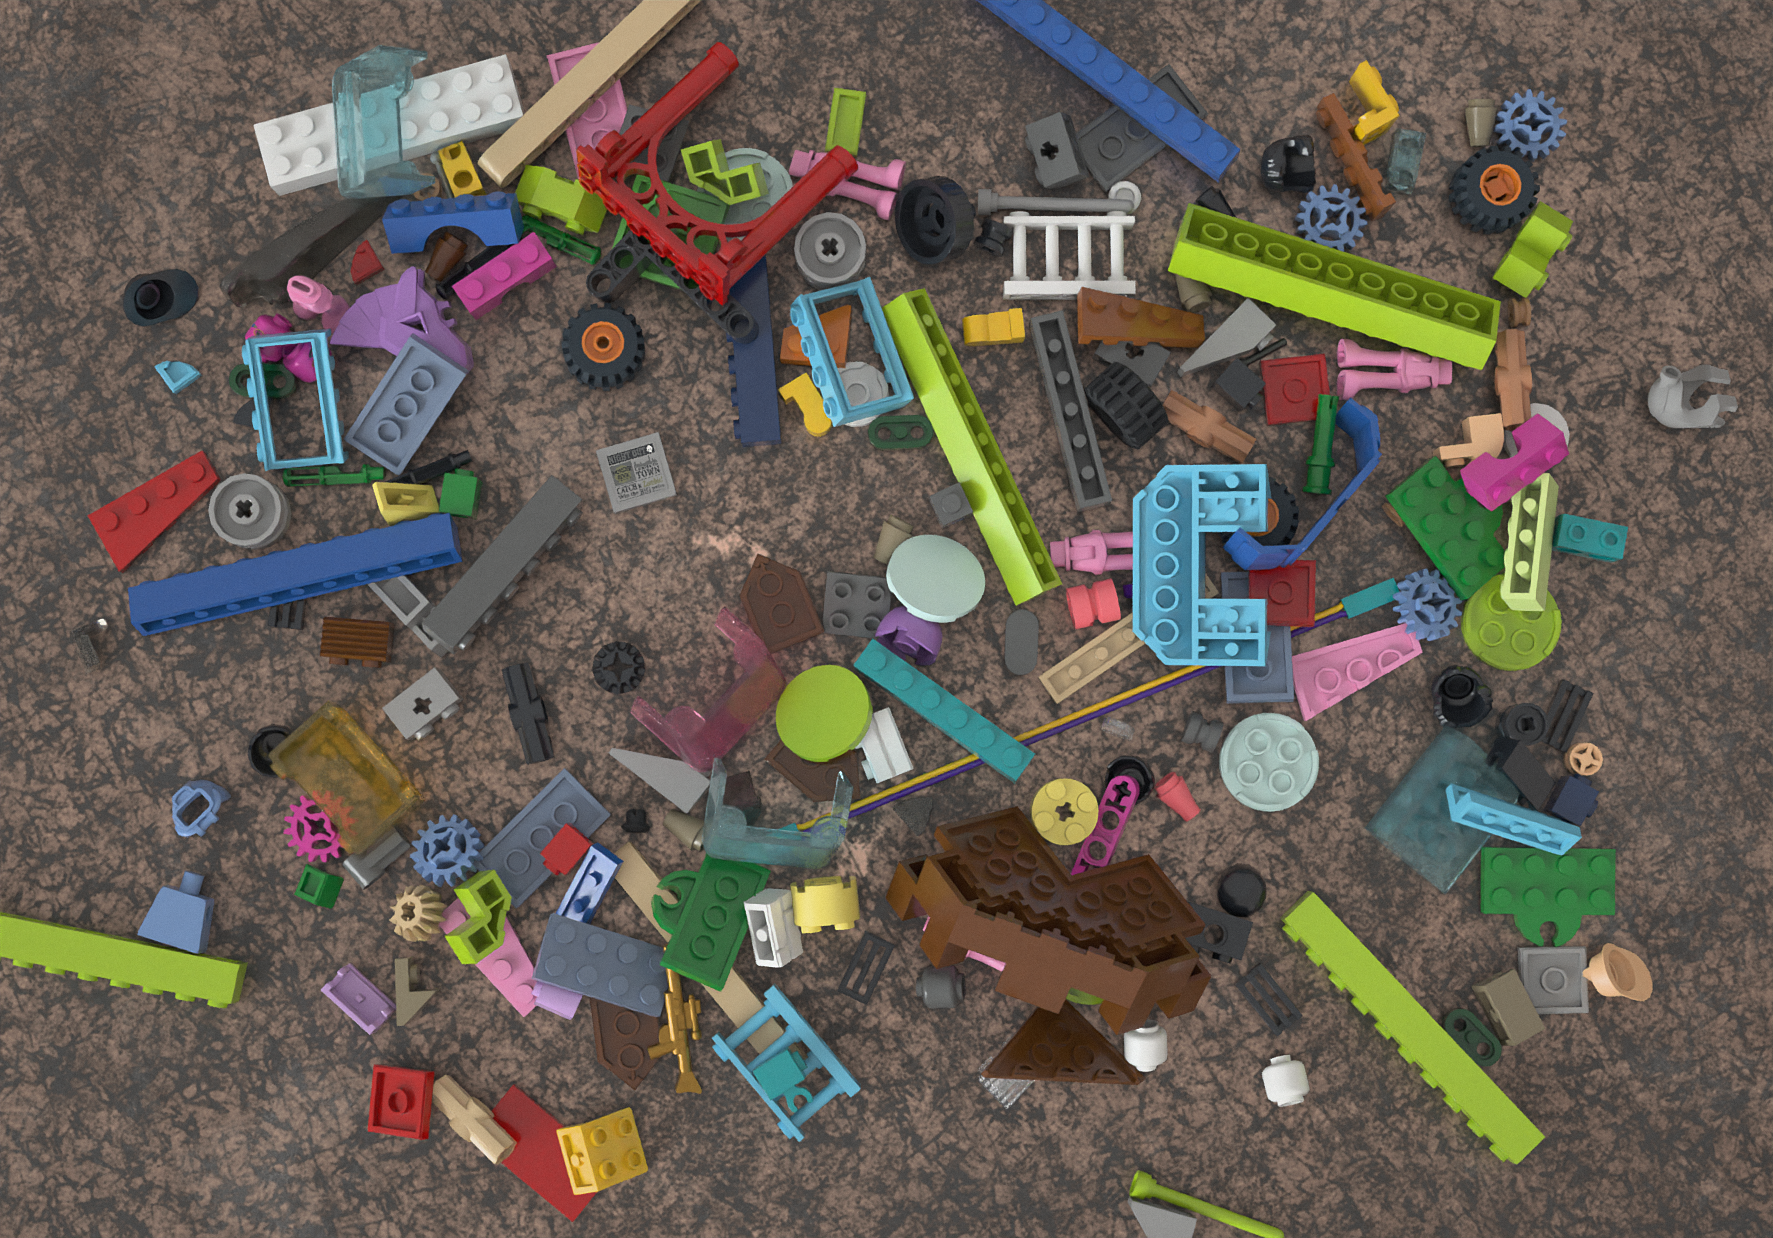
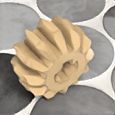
M424 885L405 887L404 893L396 894L397 905L389 906L395 911V915L389 920L396 924L394 932L413 942L431 940L432 934L441 933L439 923L446 921L442 916V911L447 908L444 903L440 902L441 894Z

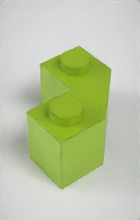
M721 139L681 149L690 182L716 195L725 203L732 205L769 194L761 163L729 170Z
M525 166L515 192L519 205L523 207V213L540 219L541 215L556 217L566 223V229L576 234L583 235L584 231L598 233L607 211L602 198L595 192L593 194L587 192L581 186L578 179H575V182L558 176L556 171L546 167Z
M1539 201L1518 231L1513 245L1499 262L1493 278L1527 298L1533 288L1539 291L1549 276L1545 272L1549 260L1556 250L1563 252L1572 239L1573 235L1569 231L1573 221Z
M495 870L479 871L453 889L471 917L445 935L446 940L461 964H477L503 945L505 931H503L506 913L510 910L512 897Z

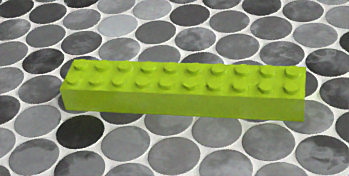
M1188 203L1177 233L1168 267L1169 272L1184 278L1207 283L1212 287L1223 288L1244 297L1261 300L1275 307H1283L1299 312L1307 317L1321 319L1339 327L1359 331L1370 337H1378L1402 347L1416 349L1434 357L1454 361L1465 367L1483 369L1497 340L1501 301Z

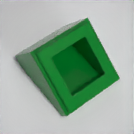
M306 864L294 895L317 906L331 909L336 902L344 878Z

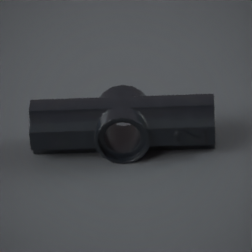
M530 662L501 669L510 700L508 704L510 718L514 730L519 734L526 764H535L555 758L551 737L546 725L548 724L546 707L542 696L538 695Z

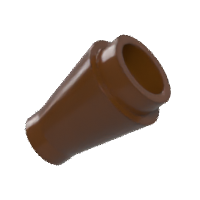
M446 231L442 237H438L425 272L442 282L443 278L467 254L464 251L468 244Z

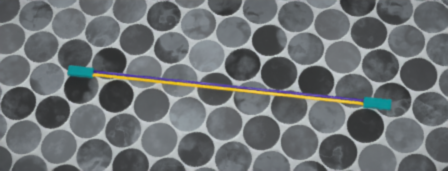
M1394 578L1339 600L1340 603L1338 605L1316 613L1314 627L1290 626L1291 638L1341 617L1350 619L1396 600L1393 598V594L1400 591ZM1189 665L1013 738L1026 747L1221 666ZM974 754L803 824L792 823L741 845L748 861L756 862L802 843L803 839L808 835L980 766L985 762Z

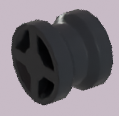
M984 219L981 224V235L975 238L973 244L988 254L1003 257L1005 252L1004 244L1006 240L1011 239L1013 231L997 221Z

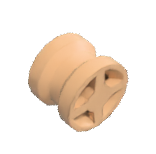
M1591 743L1573 744L1563 756L1565 768L1573 775L1574 773L1581 776L1592 775L1600 769L1603 761L1601 751Z

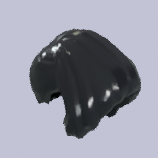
M1309 135L1283 138L1273 142L1264 150L1260 164V173L1267 189L1275 192L1292 190L1302 193H1309L1314 190L1316 169L1314 167L1313 138Z
M1448 666L1432 680L1433 715L1438 718V723L1442 728L1450 727L1451 729H1456L1457 727L1475 726L1487 717L1493 709L1491 689L1483 683L1482 678L1470 667Z

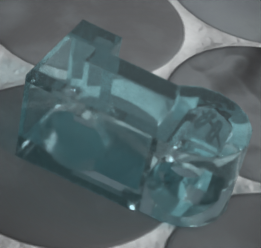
M1397 128L1392 133L1385 190L1412 194L1418 176L1427 133Z

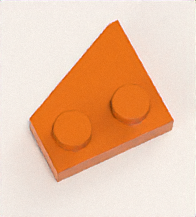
M845 305L818 315L837 368H846L853 312L852 305ZM792 325L783 330L780 354L781 364L812 366L809 357H806L802 351V338L798 326Z

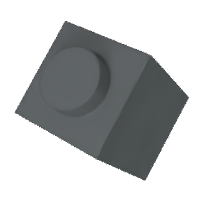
M960 482L929 496L930 505L942 530L971 517L973 514V510Z

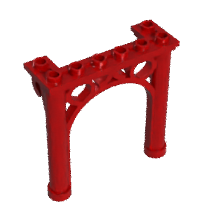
M716 42L707 51V56L622 135L616 130L610 131L599 141L595 150L589 144L585 147L580 145L576 149L581 186L590 194L595 192L602 198L604 206L612 214H620L627 221L628 227L634 234L646 237L651 242L653 250L663 258L667 256L673 261L676 270L684 278L689 279L691 277L699 285V289L705 297L712 301L715 299L723 306L727 302L729 289L843 179H849L858 170V164L846 149L836 145L767 212L749 222L741 224L713 223L696 217L682 208L669 195L660 180L656 165L657 153L662 140L669 131L739 67L738 59L725 44ZM649 146L648 165L632 162ZM638 174L649 177L651 187L644 193H635L626 186L624 181L628 176ZM655 195L658 197L655 199V203L659 208L657 218L642 206L653 201ZM678 228L687 232L688 228H691L687 234L686 244L669 230ZM702 235L715 236L720 244V250L716 254L709 252L705 255L700 249L695 247V239ZM726 238H733L727 243Z

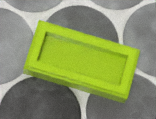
M834 87L825 153L839 145L846 149L853 157L857 158L866 92Z

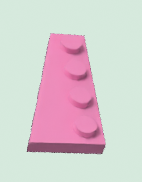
M1405 623L1292 656L1293 686L1304 721L1311 719L1345 697L1423 653L1419 640L1416 639V632L1405 633L1407 627Z
M459 898L442 912V916L446 921L440 922L439 926L448 934L471 918ZM506 916L503 929L505 931L503 945L475 965L516 1010L525 1017L537 1006L534 1005L537 996L531 994L537 980L531 979L535 965L530 956L527 955L517 932L513 929Z

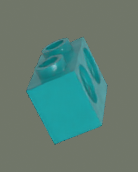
M1561 514L1555 517L1552 551L1612 563L1623 559L1628 527L1569 514Z

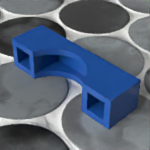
M501 191L492 192L484 196L463 194L456 198L441 199L440 197H430L423 201L411 202L401 199L389 203L382 218L392 254L423 251L430 234L444 226H460L469 229L478 235L486 246L518 244L524 230L516 193L505 194Z

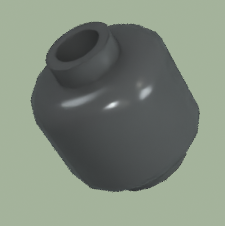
M929 965L924 969L922 977H917L916 979L917 997H923L925 1006L931 1009L955 1008L960 1000L965 999L964 973H959L958 968L954 965L936 969L934 965Z

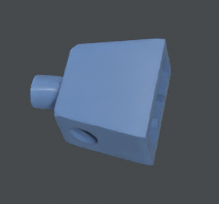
M185 870L180 887L172 885L162 886L137 935L196 954L206 952L214 899L199 894L205 876Z

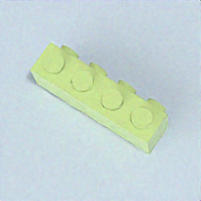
M1543 473L1533 483L1528 484L1511 497L1513 509L1512 517L1508 521L1509 543L1504 554L1505 578L1501 582L1500 589L1501 598L1511 610L1545 611L1559 489L1550 473Z

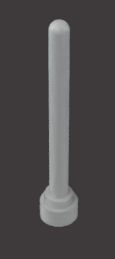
M992 189L978 190V215H991V212H997L998 209L1087 212L1123 211L1126 213L1134 209V203L1129 199L998 196V193H993Z

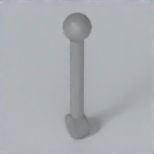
M433 152L430 155V161L437 168L447 198H454L441 163L442 160L439 152Z

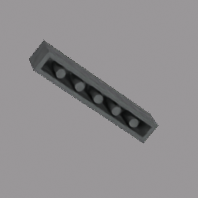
M1063 310L1033 317L1030 319L1029 329L1076 511L1079 513L1107 506L1111 503L1112 498Z
M551 475L422 622L423 630L453 655L459 649L462 651L466 650L476 637L473 634L481 624L484 626L488 625L498 612L495 607L502 599L508 601L519 588V585L516 583L524 574L530 576L541 562L538 558L545 550L551 552L562 538L559 535L567 525L573 527L583 514L581 511L582 499Z

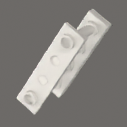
M1017 211L1011 212L1010 216H1004L1002 224L1013 230V277H1010V281H1004L1003 300H1077V294L1081 287L1134 298L1136 294L1135 281H1127V277L1124 276L1123 230H1132L1135 216H1127V213L1123 211L1108 212L1107 216H1029L1028 212ZM1026 230H1046V276L1043 277V281H1030V277L1026 276ZM1059 230H1078V276L1075 277V281H1062V277L1059 276ZM1091 230H1110L1111 276L1108 277V281H1095V277L1091 276Z

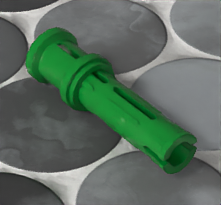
M1318 394L1312 454L1306 459L1305 464L1308 465L1306 486L1302 487V492L1332 495L1329 484L1331 468L1335 467L1336 462L1331 458L1339 396Z

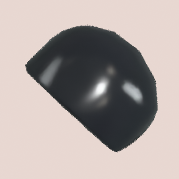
M271 724L259 729L252 737L248 747V758L251 767L261 776L271 778L288 774L292 771L300 755L301 746L299 745V739L296 733L287 726Z
M1123 755L1107 765L1104 780L1106 789L1113 778L1126 774L1135 778L1139 784L1140 792L1135 805L1149 798L1154 788L1155 778L1148 762L1138 756ZM1127 782L1116 785V789L1120 791L1117 799L1119 803L1124 796L1131 795V791L1127 789Z
M1237 863L1226 868L1221 873L1217 885V898L1222 909L1237 917L1252 916L1261 909L1267 895L1266 882L1261 872L1250 864Z

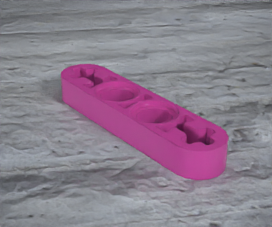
M1120 775L1113 778L1108 784L1098 808L1096 826L1091 834L1085 838L1071 875L1087 871L1090 865L1100 867L1110 865L1140 792L1139 784L1132 776ZM1127 782V789L1131 791V795L1124 796L1119 804L1126 806L1124 811L1121 807L1108 804L1109 800L1112 802L1117 801L1120 795L1116 785ZM1106 811H1113L1118 815L1119 825L1116 829L1111 830L1104 826L1102 818ZM1100 841L1106 846L1107 852L1103 859H1095L1090 854L1092 842ZM1085 860V861L1088 862L1090 865H1088V864H1083V861Z

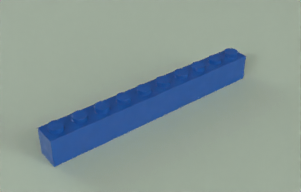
M976 0L1218 183L1238 159L1240 148L1043 0Z
M435 513L424 519L401 521L394 526L382 529L371 528L360 534L337 536L330 541L322 543H307L299 548L288 551H273L266 556L253 559L242 558L228 565L208 566L198 572L189 574L178 573L168 579L144 581L138 586L128 588L131 623L142 636H147L463 562L458 527L450 513Z

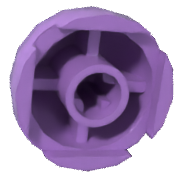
M906 606L896 607L887 613L875 633V637L879 636L877 642L904 661L906 660L905 655L916 658V665H931L936 661L943 637L942 628L938 622L918 618L909 613Z

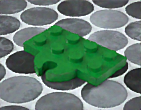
M1437 456L1429 458L1385 495L1461 601L1469 599L1505 567V550L1493 535L1501 523L1503 515L1502 504L1492 512L1486 507H1480L1477 500L1466 491L1463 479L1460 478L1454 481Z
M710 844L698 872L680 870L665 876L656 887L661 890L670 889L675 891L679 900L676 904H668L660 895L656 894L651 899L655 920L662 929L671 934L659 965L721 992L749 926L744 902L763 891L771 871Z
M1481 847L1480 913L1513 914L1515 925L1521 935L1531 943L1543 947L1544 940L1540 935V927L1544 922L1551 921L1555 926V933L1551 938V944L1554 947L1561 946L1574 937L1580 928L1582 915H1615L1616 849L1570 848L1561 856L1536 847Z

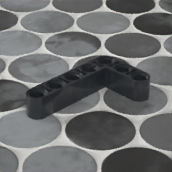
M631 230L587 276L586 287L588 291L602 303H611L617 300L653 262L736 342L741 344L751 343L758 335L759 326L757 321L733 296L727 295V302L723 309L712 311L711 305L713 301L705 297L699 287L689 289L688 283L691 277L689 279L684 278L676 270L675 265L667 267L665 265L667 256L664 258L659 256L653 250L651 244H643V235L637 236ZM627 255H633L631 266L625 269L620 268L622 258ZM610 279L609 289L602 293L598 292L597 287L600 281ZM739 320H749L747 331L741 334L735 333L734 328Z

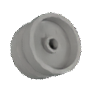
M826 212L815 215L806 221L795 239L794 253L799 274L807 284L819 291L858 281L865 269L866 242L862 230L854 220L843 214ZM828 250H834L836 252V255L833 256L830 253L829 256H826L825 252Z
M246 473L230 476L220 483L211 496L208 509L211 525L220 537L231 544L251 550L269 548L280 541L289 528L292 515L289 500L279 487L260 476ZM249 510L253 513L250 517H248Z

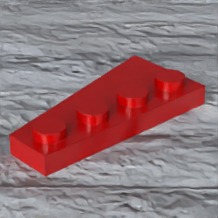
M200 451L87 516L118 571L124 573L141 553L144 554L165 530L168 531L184 512L198 503L221 479L206 452Z

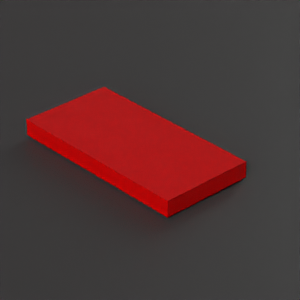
M513 1084L492 1110L494 1114L493 1119L517 1142L515 1150L501 1163L573 1222L597 1192L574 1195L556 1131L566 1126L516 1084Z

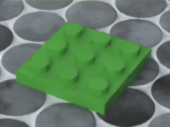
M637 174L632 191L635 193L648 191L651 187L650 178ZM661 180L673 200L686 211L709 222L725 223L730 208L729 204L717 197ZM655 195L653 201L642 206L657 218L659 208L655 203V199L658 198ZM623 217L612 249L630 231L626 223L627 221ZM689 227L687 232L678 228L669 230L686 244L687 234L691 228ZM702 235L695 239L694 245L705 255L709 252L715 253L718 244L717 237ZM643 237L642 242L644 245L651 243L646 237ZM633 255L623 257L620 261V268L625 269L631 266ZM668 257L666 258L665 265L667 267L675 265ZM653 262L639 276L681 290ZM692 278L689 280V289L699 287Z

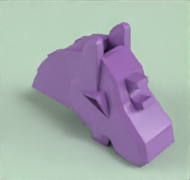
M414 266L407 269L401 275L398 284L374 289L375 291L356 299V302L340 319V324L334 331L329 343L338 346L386 349L397 356L408 338L414 333L470 371L474 367L471 347L452 328L457 325L456 319L445 320L443 312L447 308H452L451 302L438 301L425 289V272ZM422 323L424 331L412 326Z

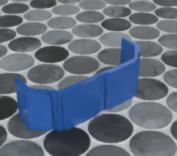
M1350 397L1336 414L1335 424L1353 438L1357 466L1356 476L1297 545L1262 546L1239 527L1222 548L1232 555V560L1246 571L1274 569L1279 565L1283 568L1288 564L1291 566L1335 516L1338 509L1351 497L1380 462L1378 458L1382 455L1378 451L1380 448V432L1377 415L1364 405H1359Z

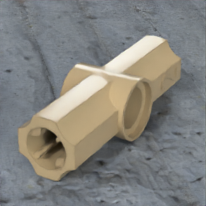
M444 1075L433 1084L432 1103L451 1120L449 1124L452 1129L463 1139L473 1142L494 1164L498 1165L504 1159H507L515 1150L517 1142L493 1119L494 1114L480 1100L471 1097L450 1075Z

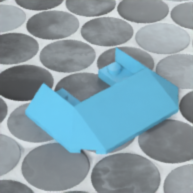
M1267 464L1165 465L1157 476L1133 498V632L1157 654L1156 656L1165 665L1266 666L1271 631H1267V599L1205 598L1206 532H1236L1239 527L1245 532H1268V499L1272 498Z

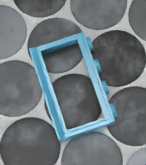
M870 277L805 295L800 294L790 305L792 323L794 326H798L802 338V351L806 357H809L813 368L812 378L814 384L821 390L824 399V412L828 418H831L834 427L904 408L914 399ZM849 295H859L864 308L862 311L863 320L865 323L870 324L875 338L873 341L874 350L876 353H880L886 368L884 371L885 380L887 383H891L895 395L851 407L814 304Z
M331 328L251 336L245 340L246 345L242 346L243 361L245 365H249L251 378H247V390L249 397H254L256 409L252 411V423L254 429L259 430L261 442L257 443V456L259 462H264L265 471L344 463L349 458L348 451L343 452L341 436L344 434V423L339 421L337 411L340 394L338 388L334 389L332 370L335 369L334 356L329 355L327 338L332 335ZM311 342L327 455L277 460L260 347Z

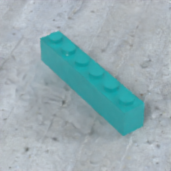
M872 639L854 663V669L1014 784L1034 758V752L876 640Z

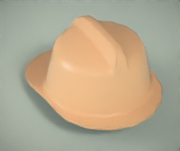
M1606 943L1602 948V952L1592 957L1589 967L1583 971V977L1593 982L1597 991L1603 996H1625L1636 1001H1645L1651 996L1652 979L1645 963L1636 954L1614 944Z

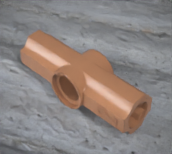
M1506 329L1497 333L1495 343L1497 366L1495 367V392L1500 398L1503 429L1513 432L1532 418L1529 397L1532 391V373L1530 365H1527L1524 331Z
M1173 390L1170 391L1163 403L1169 423L1185 431L1186 436L1197 444L1209 449L1212 447L1235 462L1242 464L1256 441V438L1228 423L1226 417L1221 413L1204 405L1199 406Z

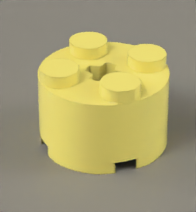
M1056 779L1044 784L1036 791L1030 804V818L1034 828L1043 839L1054 844L1072 845L1087 838L1095 828L1098 820V804L1094 794L1083 783L1073 779ZM1066 802L1069 804L1068 810L1072 812L1071 817H1065L1061 821L1059 820L1060 814L1055 812L1057 806H1064Z
M841 876L811 878L804 880V887L797 888L796 882L791 883L794 925L801 926L802 933L822 931L821 926L835 925L836 930L854 928V921L860 918L856 877L849 876L850 882H842Z

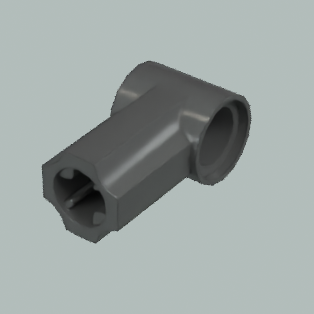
M392 825L367 847L363 846L354 852L342 865L359 886L365 890L386 873L385 869L410 849L412 845L404 833L395 825Z

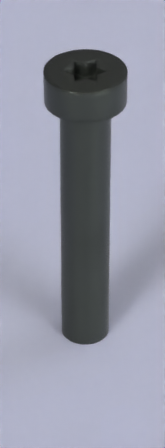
M1282 338L1261 351L1259 350L1246 358L1241 357L1239 360L1248 367V365L1286 346L1287 341L1285 338Z

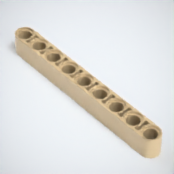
M643 0L492 144L479 158L478 165L500 188L509 185L524 171L526 165H530L701 0Z
M628 841L613 853L624 861L615 879L664 939L669 942L671 934L662 929L655 920L651 899L654 894L660 895L668 904H676L679 899L670 889L661 890L656 887L662 878L639 850ZM732 966L721 992L702 984L737 1028L742 1026L765 1006L734 966ZM773 1016L749 1036L747 1040L761 1054L782 1036L786 1029ZM796 1042L789 1046L792 1053L798 1050L804 1060L808 1058Z

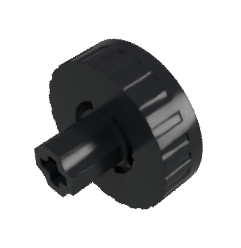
M932 176L911 181L902 189L895 207V225L900 242L907 253L916 261L929 265L954 260L964 254L973 237L974 217L977 214L974 205L969 202L966 193L960 185L946 176Z

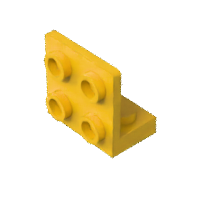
M1367 60L1359 64L1349 80L1350 85L1367 112L1358 119L1359 123L1353 127L1354 133L1351 137L1353 140L1358 139L1360 142L1362 141L1364 146L1386 134L1400 116L1395 98L1391 94L1387 95L1381 85L1382 77L1379 71L1374 66L1371 67Z
M630 1107L586 1123L570 1125L556 1130L574 1195L598 1192L648 1171Z

